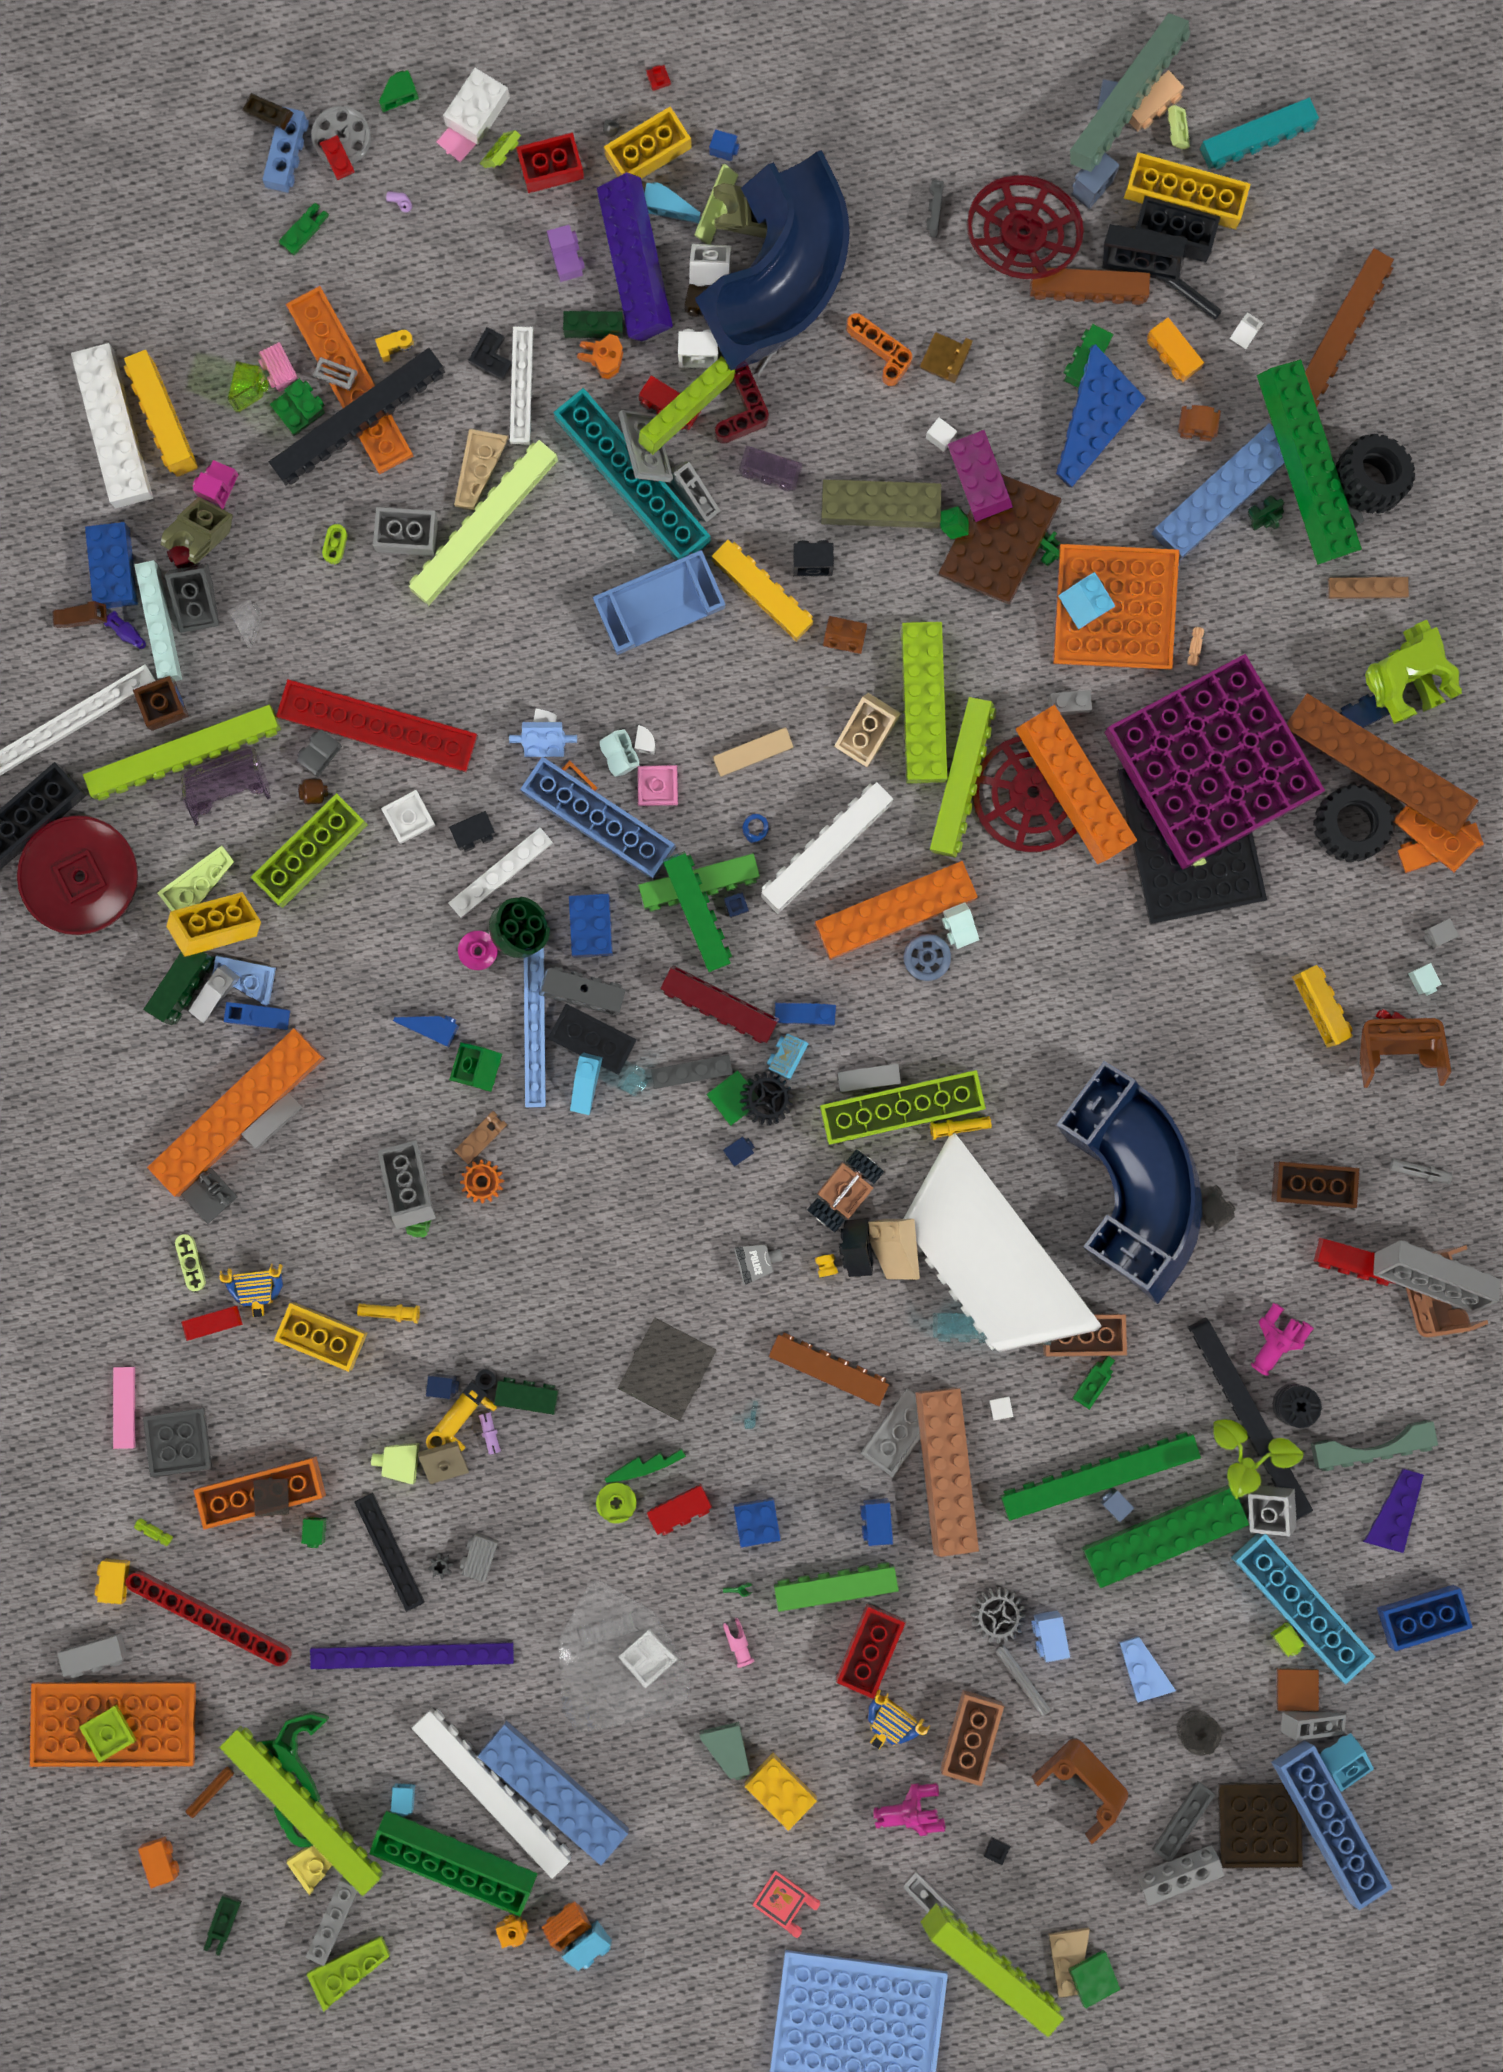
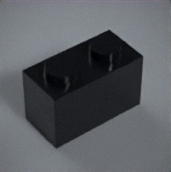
M486 811L449 826L460 851L464 850V852L474 849L477 843L482 842L486 844L494 840L493 837L496 836Z

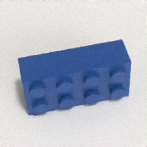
M125 522L86 526L92 601L105 604L106 609L138 605L130 528Z
M1455 1585L1377 1607L1388 1646L1394 1651L1473 1628L1461 1588Z

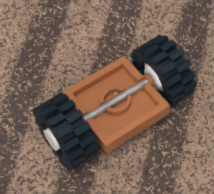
M857 1149L846 1161L856 1172L852 1171L844 1163H841L817 1194L827 1201L829 1205L827 1206L820 1199L816 1198L807 1209L819 1222L833 1232H836L845 1221L834 1210H838L849 1219L873 1190V1187L863 1180L862 1176L875 1184L884 1173L875 1162Z

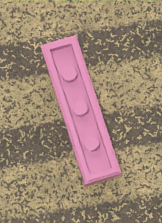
M113 1367V1449L135 1448V1367Z

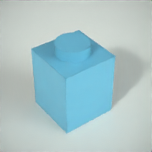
M394 1784L392 1788L391 1813H396L402 1817L412 1814L415 1798L414 1784Z

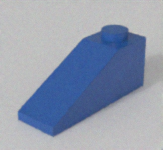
M776 1003L775 1017L779 1018L778 1023L819 1026L835 1025L836 1005L809 1003Z
M447 1015L444 1018L440 1016L394 1017L393 1019L394 1022L447 1047H450L459 1028V1025L455 1024L456 1019Z

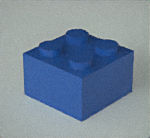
M774 1498L734 1504L741 1548L781 1541Z
M888 1498L863 1500L864 1505H860L862 1520H865V1526H862L864 1541H867L869 1546L893 1544L891 1510Z

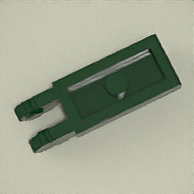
M225 1894L221 1896L207 1933L208 1938L203 1949L204 1951L208 1952L212 1946V1940L215 1938L220 1940L215 1955H221L242 1903L241 1900Z

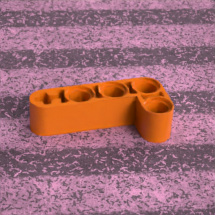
M854 313L849 316L847 332L888 362L883 369L882 380L888 386L896 385L911 365V351L861 314ZM874 334L876 338L873 340L868 339L867 335ZM889 345L892 349L885 351L882 347ZM903 356L906 357L908 361L900 362L898 358ZM894 372L896 376L890 378L887 376V373Z

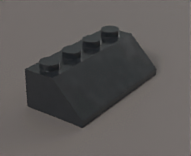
M1145 196L1135 229L1187 238L1185 257L1206 263L1212 251L1220 216Z
M1110 224L1104 241L1102 268L1122 272L1150 273L1152 278L1179 283L1187 238Z

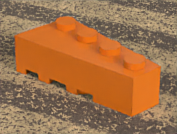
M1470 821L1465 822L1463 827L1482 842L1477 849L1482 848L1484 843L1476 822L1472 824ZM1412 841L1400 845L1401 849L1397 850L1405 873L1440 862L1420 844H1412Z

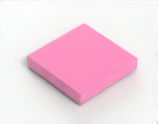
M677 765L638 766V806L678 805Z

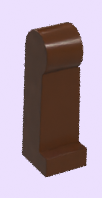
M96 601L52 611L53 627L56 628L107 623L106 605ZM97 609L101 611L100 617L97 616Z

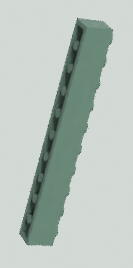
M1170 13L1167 14L1070 149V164L1089 172L1096 165L1100 164L1104 153L1110 150L1114 139L1120 136L1124 125L1130 122L1134 111L1139 109L1144 97L1149 95L1154 83L1159 81L1161 73L1169 67L1174 55L1179 53L1183 42L1188 40L1190 36L1189 20Z

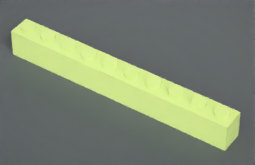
M540 440L528 447L527 454L523 458L520 457L514 463L512 471L510 473L506 472L503 475L501 483L489 491L488 498L484 502L481 501L477 504L472 516H467L463 520V526L450 535L447 544L440 546L436 551V556L424 564L423 571L419 575L413 576L410 580V590L428 606L558 461L557 455Z

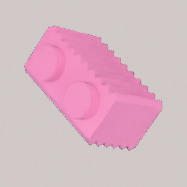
M280 342L259 352L261 359L258 361L263 371L268 370L270 376L267 379L272 388L276 387L278 392H281L298 380Z

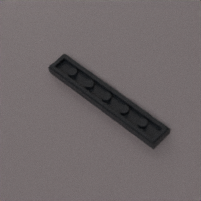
M372 1492L354 1501L405 1611L407 1612L425 1603L374 1493Z

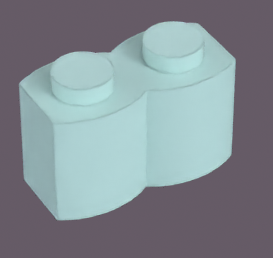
M624 729L614 731L600 740L601 751L607 758L609 770L614 777L625 775L639 766L638 756L632 748L629 735Z
M966 902L943 911L944 918H942L945 929H949L947 938L951 945L954 944L959 949L979 940L971 911Z

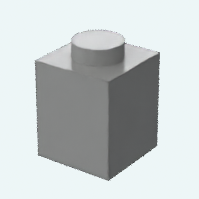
M1450 918L1424 930V939L1432 948L1438 947L1459 936Z

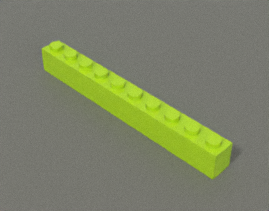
M269 704L83 774L90 796L101 801L109 798L111 793L117 792L119 794L128 791L130 786L135 785L138 787L147 783L146 780L152 778L155 780L161 779L166 776L165 773L173 771V773L184 770L186 765L191 764L195 766L203 762L202 759L208 757L210 759L217 758L222 755L221 752L229 750V752L240 749L242 744L247 743L251 745L257 743L261 737H273L277 735V731H280L281 728L274 709Z
M240 1726L219 1747L362 1897L381 1879L383 1875L381 1866L376 1861L372 1862L367 1857L366 1850L361 1846L358 1847L353 1842V1837L347 1831L343 1832L338 1827V1821L332 1816L329 1817L319 1802H314L311 1799L309 1791L305 1787H300L295 1782L296 1778L293 1774L285 1772L281 1767V1762L276 1757L272 1758L267 1753L266 1746L261 1742L258 1743L248 1728Z

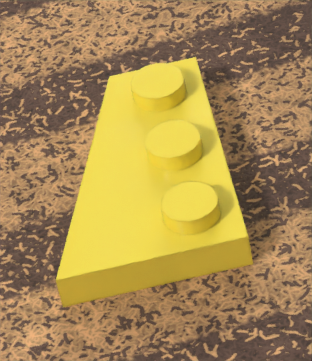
M314 1846L305 1847L287 1859L286 1862L309 1895L332 1866Z

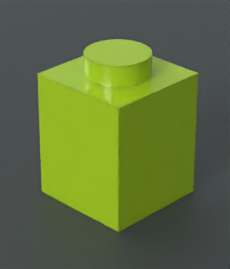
M1287 1622L1270 1633L1287 1657L1297 1655L1301 1652V1648L1305 1646L1292 1626Z

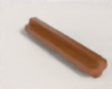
M226 1767L186 1809V1814L194 1818L234 1775V1772L229 1767Z

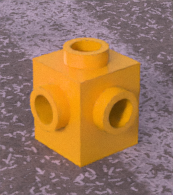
M514 1914L504 1917L503 1921L498 1922L495 1928L502 1948L511 1945L512 1947L520 1946L526 1940L527 1932H529L526 1920H522L521 1916H515Z

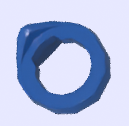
M760 814L748 816L742 827L743 834L750 843L763 839L769 830L768 821ZM754 819H759L764 825L763 831L758 836L749 833V822Z

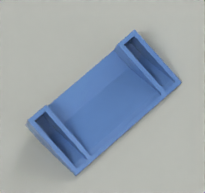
M702 550L593 597L617 655L721 611L726 606Z

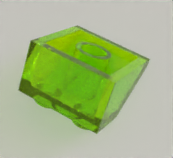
M236 361L228 394V401L235 412L244 410L263 398V393L267 392L269 382L260 366Z

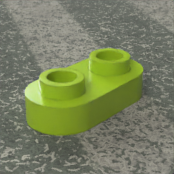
M340 524L331 525L326 533L322 555L329 564H337L343 558L348 535L345 528ZM341 533V537L338 539L334 538V535ZM334 551L337 554L335 557L332 558L330 557V553Z

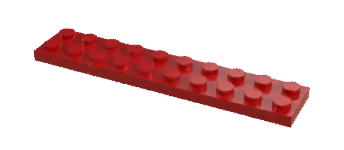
M287 679L276 715L278 719L316 730H323L330 734L466 773L478 736L473 732Z

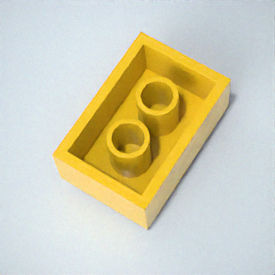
M774 1753L745 1781V1788L788 1831L817 1802V1796Z

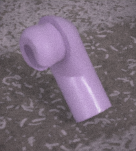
M387 191V201L397 202L403 212H409L412 209V203L405 193Z

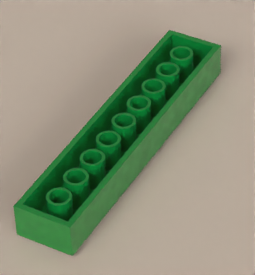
M1302 360L1272 367L1256 375L1317 565L1362 550Z

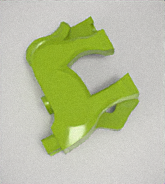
M1428 620L1419 622L1414 627L1403 631L1407 642L1401 644V650L1392 651L1383 660L1370 664L1365 674L1366 683L1370 691L1375 695L1376 706L1380 708L1385 706L1388 709L1394 725L1417 714L1416 710L1408 706L1403 700L1405 686L1412 681L1421 697L1423 712L1446 702L1439 693L1432 674L1441 677L1442 682L1439 689L1450 699L1462 694V688L1459 685V669L1446 659L1444 645L1438 628L1431 629Z

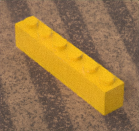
M727 540L712 555V562L797 642L813 625L812 615L805 609L801 610L797 606L799 603L792 596L788 597L779 583L776 582L774 584L769 579L770 575L764 569L760 570L757 568L754 559L749 555L746 557L736 542L731 543Z

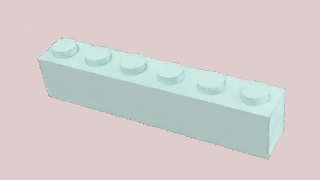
M154 560L134 564L158 680L167 676H171L175 681L182 680L159 565Z

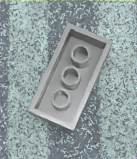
M417 1140L379 1150L378 1156L389 1209L396 1229L436 1219L423 1157Z

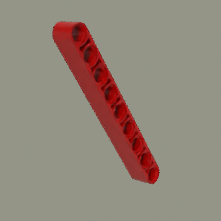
M136 1571L126 1579V1586L130 1591L275 1666H283L291 1658L292 1652L287 1645L144 1571ZM134 1576H137L141 1579L140 1586L134 1584ZM152 1585L159 1588V1595L152 1593ZM170 1595L176 1596L177 1604H172L169 1601ZM188 1604H192L195 1607V1613L188 1612ZM206 1613L213 1616V1623L206 1621ZM223 1623L230 1624L231 1632H226L223 1629ZM241 1632H246L249 1635V1641L242 1640ZM260 1641L267 1644V1650L263 1651L259 1648ZM277 1651L285 1653V1660H280L277 1657Z

